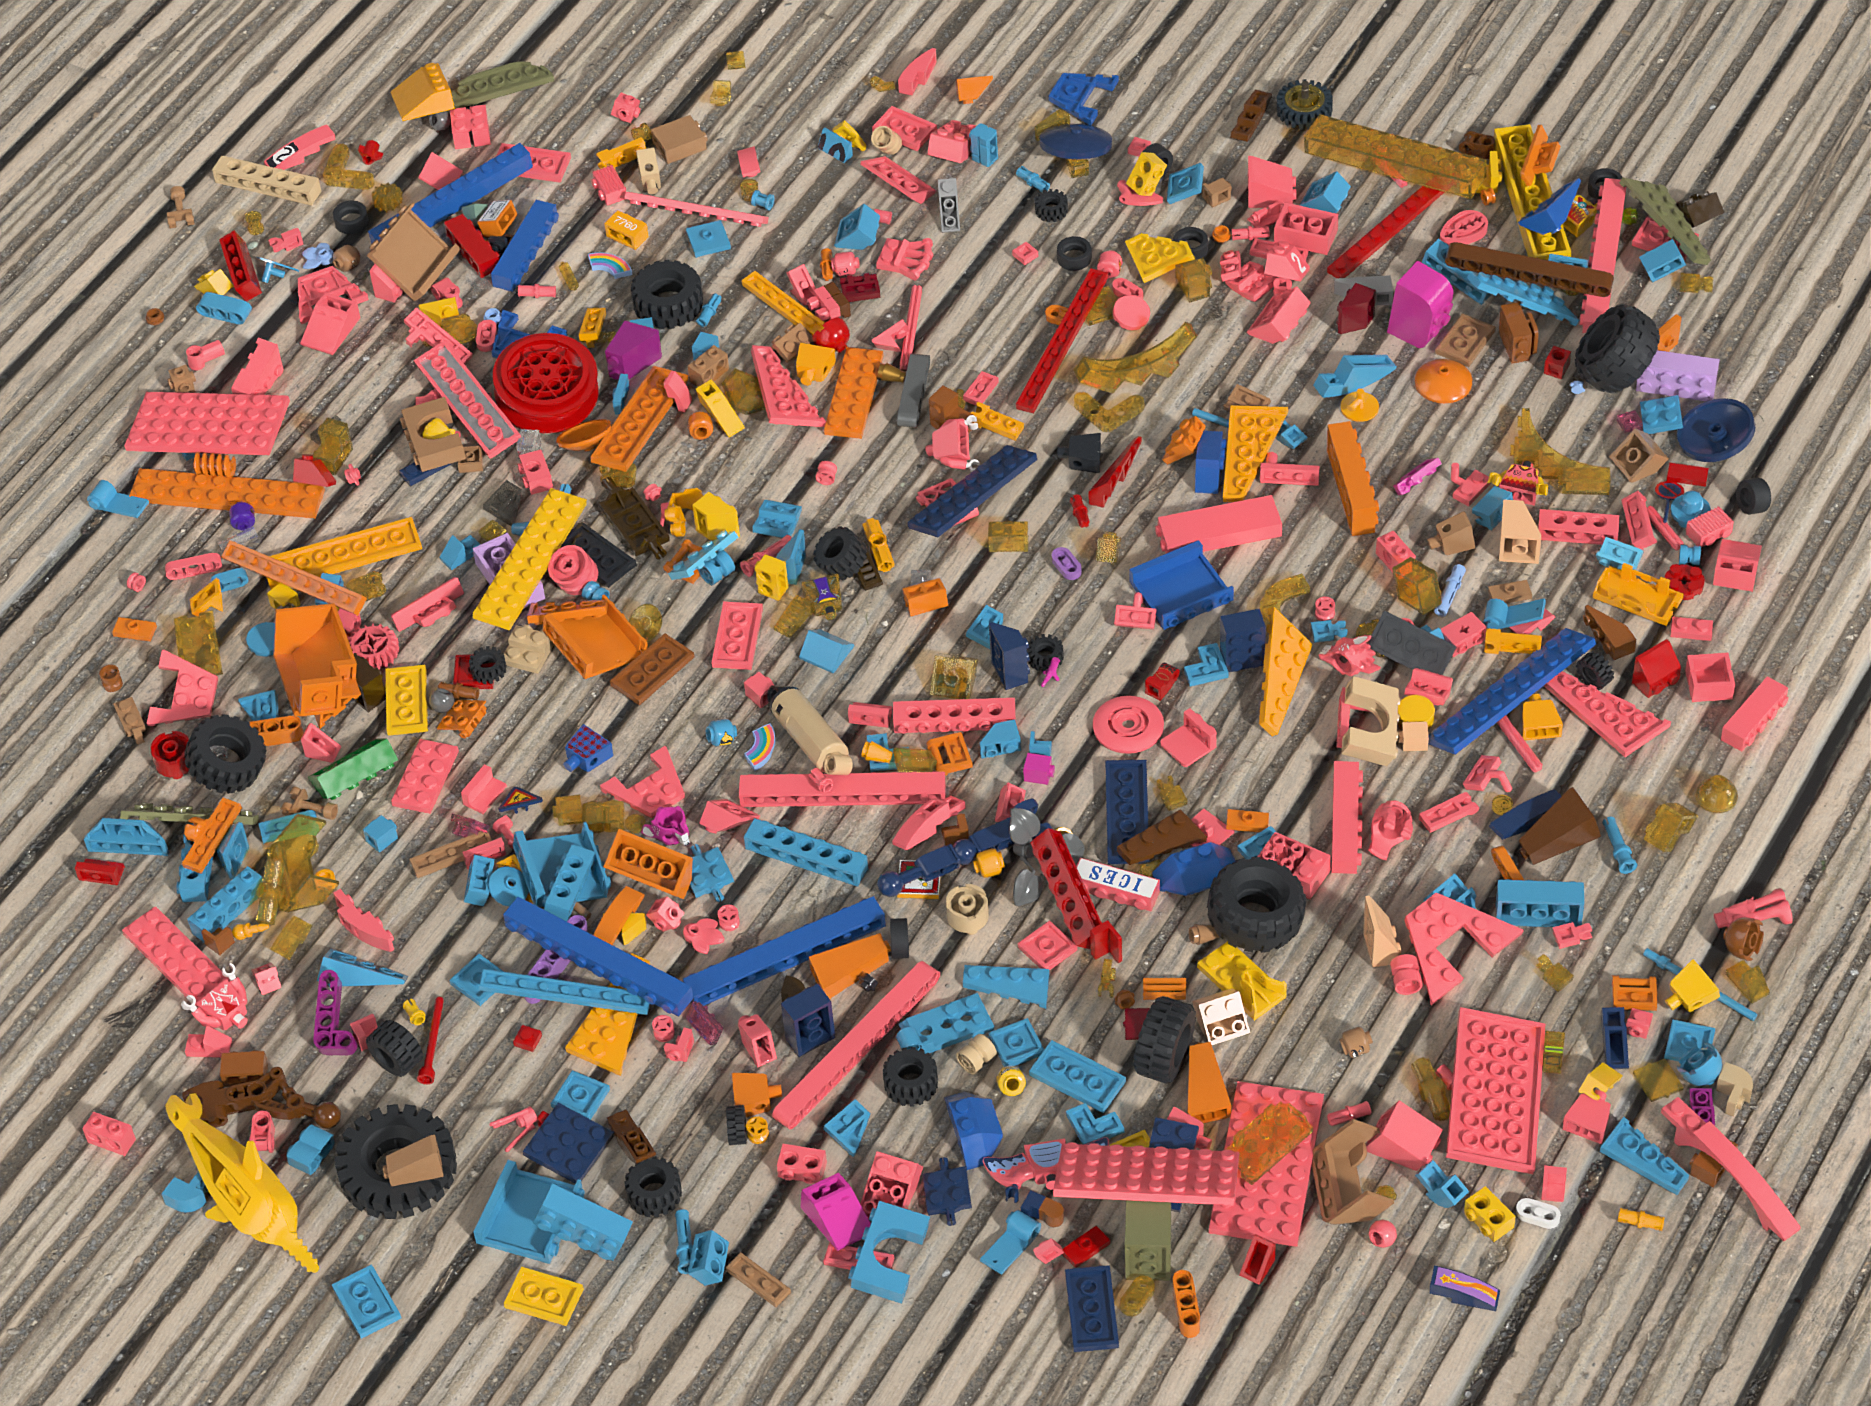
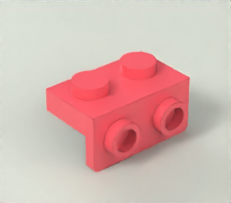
M1414 668L1412 678L1405 688L1404 695H1421L1428 698L1433 705H1444L1450 696L1453 679Z

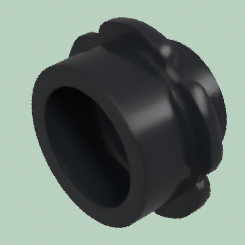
M865 973L863 976H859L861 981L859 985L865 991H875L874 988L878 985V982L871 975Z

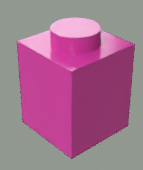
M1027 753L1023 768L1024 781L1048 785L1050 777H1054L1055 765H1052V756Z

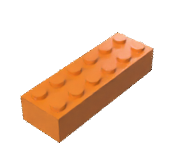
M1351 421L1328 424L1327 454L1351 535L1358 536L1375 533V525L1378 524L1376 512L1379 511V504L1377 500H1374V487L1369 484V471H1365L1366 461L1364 457H1361V444L1356 441V428L1353 429Z

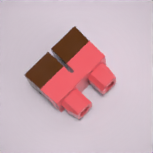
M833 281L815 289L814 296L807 299V306L810 311L819 308L815 311V316L822 321H829L839 316H843V318L851 316L849 301Z

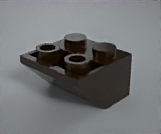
M1706 191L1701 194L1696 193L1689 196V199L1686 201L1676 202L1677 207L1682 211L1684 218L1692 228L1725 213L1717 192L1709 193Z
M354 653L357 663L356 681L361 695L355 699V702L369 713L386 700V688L382 682L383 675L378 668H373L364 657L361 658Z

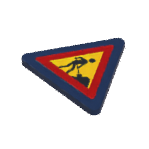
M513 787L498 810L499 812L514 809V812L517 814V808L524 807L525 811H528L529 805L541 803L543 799L524 789Z

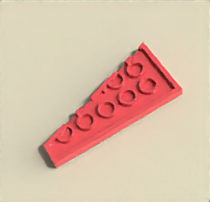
M752 345L751 354L769 423L825 427V419L819 417L816 407L811 406L808 402V396L796 380L790 378V372L781 366V360L773 349L768 346Z
M1563 671L1544 685L1546 689L1624 757L1649 742L1671 725V721L1666 719L1660 720L1654 717L1653 713L1649 711L1645 713L1637 709L1634 704L1608 692L1606 694L1597 690V687L1591 684L1587 686L1579 682L1578 678Z

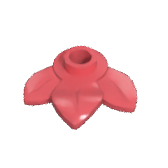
M705 918L697 923H689L684 927L683 935L685 940L692 943L693 948L700 953L708 954L709 945L724 943L722 933L716 929L718 925L716 920Z

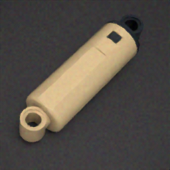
M772 685L767 692L771 713L821 772L830 775H849L853 763L851 757L848 756L847 746L802 692L793 686Z

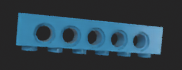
M754 818L744 835L745 849L857 887L868 870L867 856L861 852H854L840 845L836 846L822 839H815L804 833H797L786 827L770 824L765 820L761 821Z

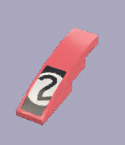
M327 124L311 130L277 150L264 161V165L285 170L304 163L305 156L319 152V146L335 140V134Z

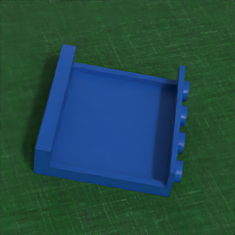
M1199 540L1129 569V582L1136 592L1142 594L1143 602L1146 606L1157 610L1156 620L1163 630L1174 627L1188 619H1193L1195 616L1209 612L1221 605H1226L1233 601L1234 587H1227L1203 555V545Z

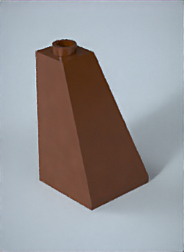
M1574 787L1568 789L1519 839L1522 847L1519 849L1521 855L1525 860L1529 859L1533 865L1601 837L1594 815Z

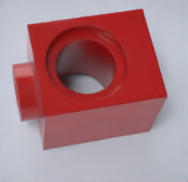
M1553 346L1545 360L1544 374L1562 380L1570 366L1572 351Z

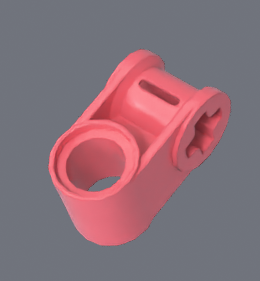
M448 277L430 287L433 296L437 300L455 297L457 308L462 307L463 302L459 297L460 289Z
M258 1111L252 1118L249 1141L253 1140L255 1142L257 1151L273 1153L275 1148V1126L272 1117L267 1111Z

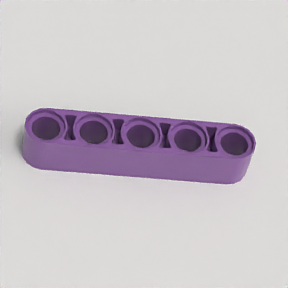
M574 915L567 921L588 932L585 917ZM545 950L527 975L557 979L571 960L563 959L552 950ZM524 997L525 1000L531 1004L538 1003L542 1000Z

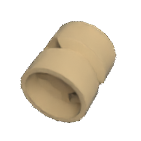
M879 126L872 132L871 141L873 145L883 153L894 155L900 150L902 139L889 127Z
M977 1034L969 1041L968 1045H965L956 1053V1059L964 1070L970 1074H976L983 1067V1063H988L997 1054L993 1043L986 1036Z

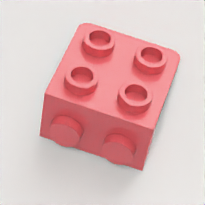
M1189 708L1184 711V725L1161 739L1160 745L1183 767H1188L1216 748L1217 732L1213 726L1208 725L1203 720L1200 714L1195 713Z

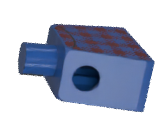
M583 724L565 746L568 759L563 765L570 772L577 767L590 772L614 756L612 743Z

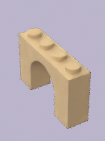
M1355 676L1351 678L1345 686V704L1364 708L1372 712L1381 724V732L1372 733L1350 727L1342 737L1343 755L1383 766H1388L1392 760L1396 759L1398 754L1396 741L1399 736L1397 724L1400 715L1397 714L1398 705L1400 704V697H1398L1399 688Z

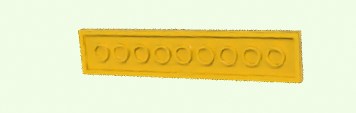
M550 488L474 610L473 619L506 630L512 628L548 569L552 555L560 549L584 510L587 499Z

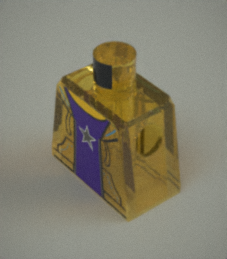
M834 574L802 582L803 596L815 616L825 615L827 620L835 619L837 616L836 612L842 610L839 575Z

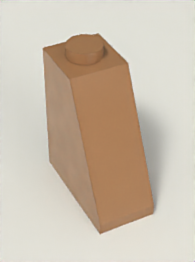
M430 1135L387 1155V1165L383 1166L385 1179L389 1178L391 1186L444 1177L435 1135Z

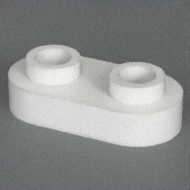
M1524 1198L1516 1206V1215L1521 1221L1547 1229L1555 1228L1560 1222V1211L1553 1205Z

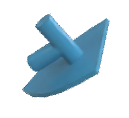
M256 257L257 259L267 261L261 279L263 282L268 283L270 275L284 278L285 271L274 268V264L299 272L298 269L265 258Z

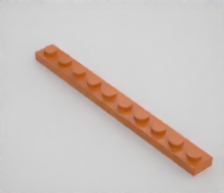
M229 540L221 555V558L328 604L335 603L336 607L357 616L367 600L363 595Z

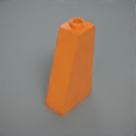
M881 933L809 956L810 970L816 983L820 985L829 999L859 981V976H863L865 973L870 974L889 961L888 952H891L890 945L887 940H883Z
M1211 1042L1197 1043L1189 1047L1188 1114L1202 1123L1231 1117V1103Z

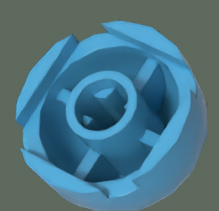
M1705 1043V1047L1701 1049L1696 1046L1680 1058L1679 1062L1681 1065L1680 1067L1677 1066V1069L1688 1083L1703 1086L1711 1085L1717 1080L1722 1070V1058L1713 1044Z

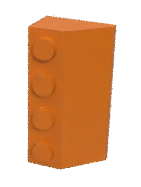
M618 829L604 868L684 899L692 881L693 858Z

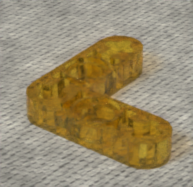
M346 144L335 145L323 172L324 183L327 186L371 189L375 185L373 174L364 171L345 170L350 157L349 148ZM340 163L339 166H332L333 164ZM348 177H352V178H353L352 180H349V181H346V180H345V179L348 178Z
M1079 392L1074 395L1075 409L1102 432L1113 431L1140 414L1145 408L1144 398L1140 395H1132L1109 410H1106L1086 392ZM1098 410L1099 413L1091 414L1090 411ZM1119 411H1123V412H1125L1126 414L1123 415V416H1120V415H1117L1116 413L1119 412Z

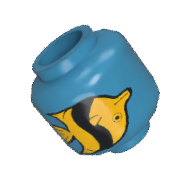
M728 719L713 720L706 727L707 741L716 747L732 744L734 737L737 736L736 726Z

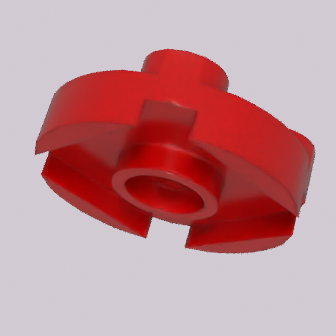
M1673 564L1665 574L1664 578L1670 580L1669 588L1683 593L1682 600L1694 599L1695 595H1700L1703 592L1705 579L1699 567Z

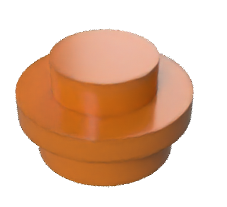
M1220 225L1214 229L1212 237L1217 242H1226L1230 239L1231 232L1228 227Z

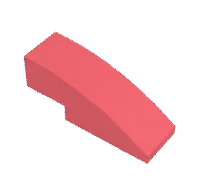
M935 48L917 57L902 72L898 79L899 93L913 95L918 84H926L937 62Z

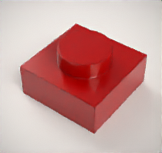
M522 1025L513 1040V1044L515 1047L534 1052L542 1037V1031Z

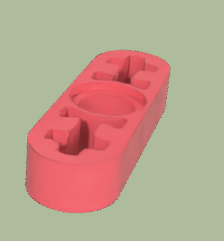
M208 553L168 562L165 565L166 577L170 580H178L218 571L222 567L221 556L217 553ZM190 565H198L196 568H189Z

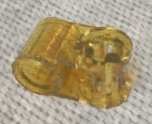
M632 463L627 472L610 468L608 472V467L600 465L599 472L602 475L600 482L604 478L607 480V477H612L617 486L631 488L635 485L637 467Z
M377 571L351 579L346 584V589L363 595L367 598L366 601L380 597L386 592V586L382 583V574Z

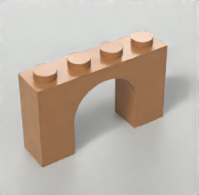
M445 397L401 410L403 415L400 418L402 428H407V430H404L407 441L411 440V442H408L410 451L415 453L413 454L415 465H420L422 472L466 459L458 433L439 439L422 438L425 426L435 418L441 419L445 424L453 423Z

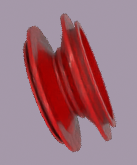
M538 333L520 338L507 346L494 364L493 384L496 405L513 425L529 432L556 433L570 429L585 420L597 403L599 387L595 359L583 344L565 335Z

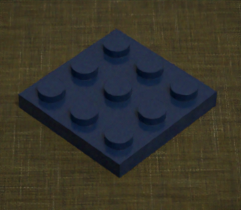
M558 1102L523 1150V1156L576 1184L578 1179L582 1181L613 1138L614 1132Z

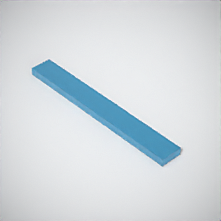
M488 969L482 970L479 982V990L645 1015L648 1014L649 1003L644 998L632 995L625 989Z

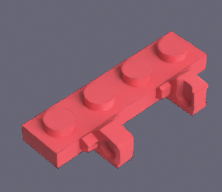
M417 307L404 319V323L411 328L409 330L410 335L406 338V344L411 348L412 344L417 343L419 339L422 342L425 340L432 347L445 340L464 365L473 357V353Z

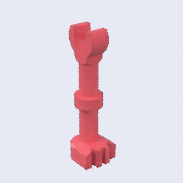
M505 815L495 821L493 829L497 834L502 833L508 840V845L513 849L514 835L509 830L512 828L513 822Z

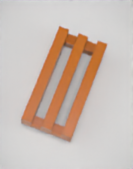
M1143 978V1000H1155L1161 996L1175 1000H1186V978Z

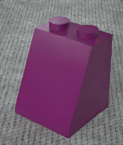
M624 321L605 350L609 377L619 380L620 374H628V379L630 380L661 359L662 351L659 330Z

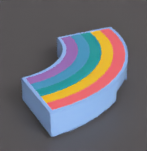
M609 253L588 254L592 271H606L614 279L632 275L629 264L616 255Z
M770 723L752 731L755 742L752 748L744 753L745 759L754 771L764 766L772 756L776 741L774 729Z

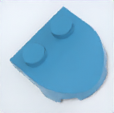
M1455 873L1423 899L1425 902L1435 893H1439L1476 909L1475 891L1472 887L1468 889Z

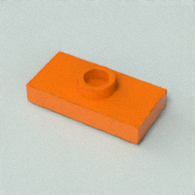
M118 617L112 633L114 637L151 642L157 625L156 622Z
M1228 809L1226 830L1261 832L1268 828L1269 813Z

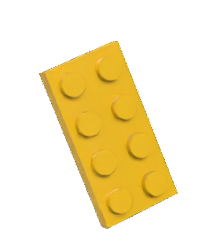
M416 665L385 669L388 736L428 732L426 666Z

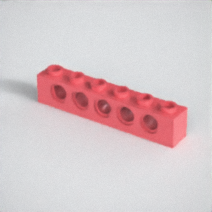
M1015 698L893 702L894 733L988 731L995 723L1014 719L1016 722Z

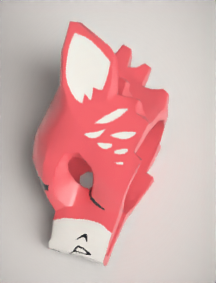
M1371 635L1341 638L1334 646L1326 645L1319 653L1321 660L1331 664L1342 675L1346 674L1352 677L1359 672L1370 674L1381 668L1374 664L1375 659L1372 656L1376 653L1366 643L1371 639ZM1343 656L1348 661L1346 663H1342L1339 660V657Z

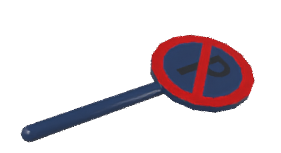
M1672 481L1660 482L1655 487L1656 495L1666 500L1664 523L1667 522L1670 500L1684 495L1682 485Z

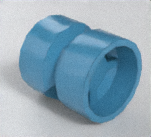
M724 550L716 552L717 556L704 562L705 565L698 569L704 581L711 586L722 580V576L726 577L735 570L733 560Z

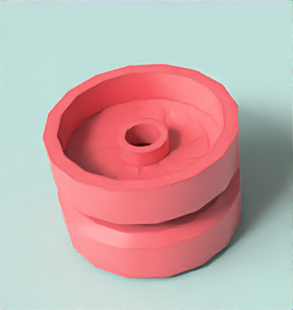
M567 545L558 549L552 555L548 565L550 577L565 593L570 595H581L584 586L590 581L596 582L598 578L597 564L581 547L576 545Z

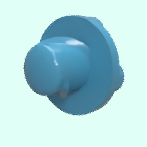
M1687 491L1684 495H1680L1673 500L1670 511L1674 520L1679 523V526L1686 528L1688 521L1707 513L1711 508L1707 500L1699 492Z

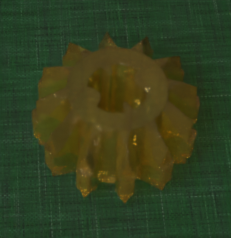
M389 182L385 185L381 184L380 187H375V190L372 192L373 205L379 211L385 210L386 213L388 210L394 211V208H400V204L403 203L402 191L395 183L391 185Z

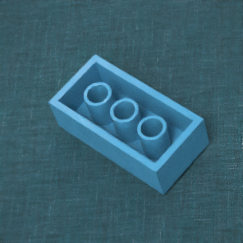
M1498 880L1496 918L1514 926L1556 927L1572 922L1575 927L1581 926L1585 903L1584 882Z
M553 1183L533 1222L541 1230L550 1231L558 1235L562 1240L571 1241L581 1249L590 1250L598 1254L602 1259L614 1261L633 1221Z

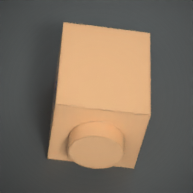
M1403 722L1402 731H1399L1398 742L1402 743L1403 751H1428L1427 722Z

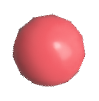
M1384 1219L1375 1221L1369 1229L1370 1241L1380 1248L1391 1246L1397 1238L1396 1227L1390 1221Z

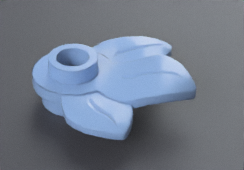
M319 243L316 247L307 248L302 252V256L307 259L303 269L316 268L320 264H330L333 261V250L330 249L327 243Z

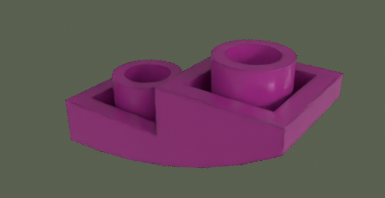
M1690 1088V1108L1704 1122L1710 1121L1715 1126L1712 1088Z

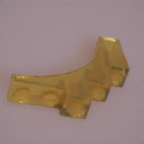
M1184 322L1171 336L1148 350L1118 359L1083 357L1073 371L1079 383L1112 394L1123 381L1141 386L1151 373L1169 378L1180 366L1178 358L1197 338V334L1191 323Z
M1522 408L1521 416H1517V428H1521V430H1518L1517 437L1514 438V444H1510V456H1514V464H1522L1523 461L1532 462L1534 468L1539 470V477L1543 479H1558V486H1561L1562 494L1609 495L1611 482L1610 467L1580 463L1555 451L1536 431L1530 416V408Z

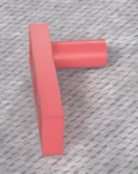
M1275 452L1267 453L1266 462L1261 463L1260 483L1319 486L1320 466L1277 464L1278 455Z
M1345 687L1342 688L1339 697L1337 748H1342V737L1349 729L1350 709L1370 712L1364 708L1345 704Z

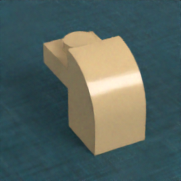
M1725 1062L1718 1078L1716 1091L1730 1096L1727 1101L1725 1114L1734 1117L1736 1110L1742 1109L1744 1101L1750 1103L1753 1081L1746 1070Z

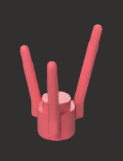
M530 1106L489 1123L493 1128H498L516 1120L520 1128L525 1127L505 1148V1152H509L529 1131L535 1129L533 1123L537 1122L538 1119Z

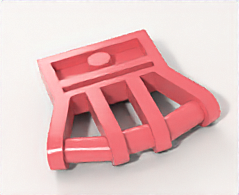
M887 238L877 260L876 268L898 272L916 281L920 274L929 268V261L934 256L932 253L933 241L930 238L916 242H909L906 239L901 241Z

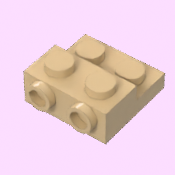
M526 624L522 625V627L516 625L508 639L509 646L504 653L506 666L538 674L554 643L542 631L543 629L537 631Z

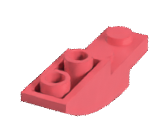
M949 796L944 800L936 797L932 798L916 810L903 824L892 841L893 845L904 850H910L920 842L928 840L929 837L937 833L936 825L942 824L943 821L956 816L960 811L966 809L965 801L953 796Z
M341 889L333 893L336 905L339 907L337 913L340 923L351 934L378 949L389 952L394 950L392 943L394 937L388 929L385 931L378 916L374 917L370 911L364 914L360 907L356 908L354 906L351 896L349 894L345 895Z

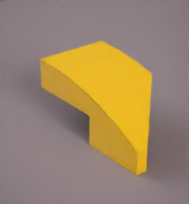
M845 120L832 129V132L850 141L852 147L860 148V151L866 150L865 142Z

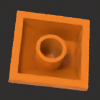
M993 75L957 79L958 101H963V104H972L973 100H976L993 80Z

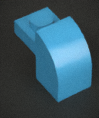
M1434 1160L1429 1161L1415 1175L1427 1189V1197L1435 1204L1444 1208L1456 1205L1469 1192L1456 1174L1447 1177Z
M198 1171L189 1184L174 1177L162 1192L165 1205L180 1212H193L207 1203L204 1193L208 1192V1189Z

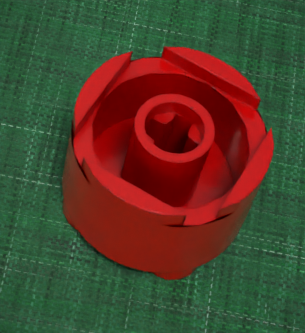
M172 731V733L166 735L162 733L152 741L151 755L159 774L177 780L181 779L189 771L190 768L186 767L184 751L189 741L186 734L180 731Z

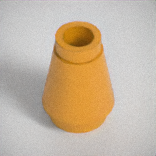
M866 741L861 757L868 761L890 763L893 752L873 741Z

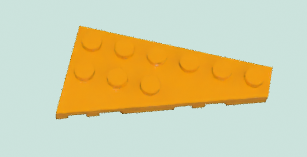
M1230 406L1223 502H1238L1245 499L1261 467V463H1263L1288 414V407Z
M1271 607L1268 609V615L1271 617L1270 624L1267 625L1269 641L1265 644L1263 673L1266 674L1265 682H1262L1264 701L1260 703L1259 725L1271 736H1275L1279 733L1313 644L1275 607Z
M631 953L632 956L650 965L649 960ZM610 983V985L608 986L611 988L625 989L621 986H615L612 983ZM593 1007L566 1045V1052L621 1076L623 1062L626 1059L627 1048L632 1037L637 1013Z

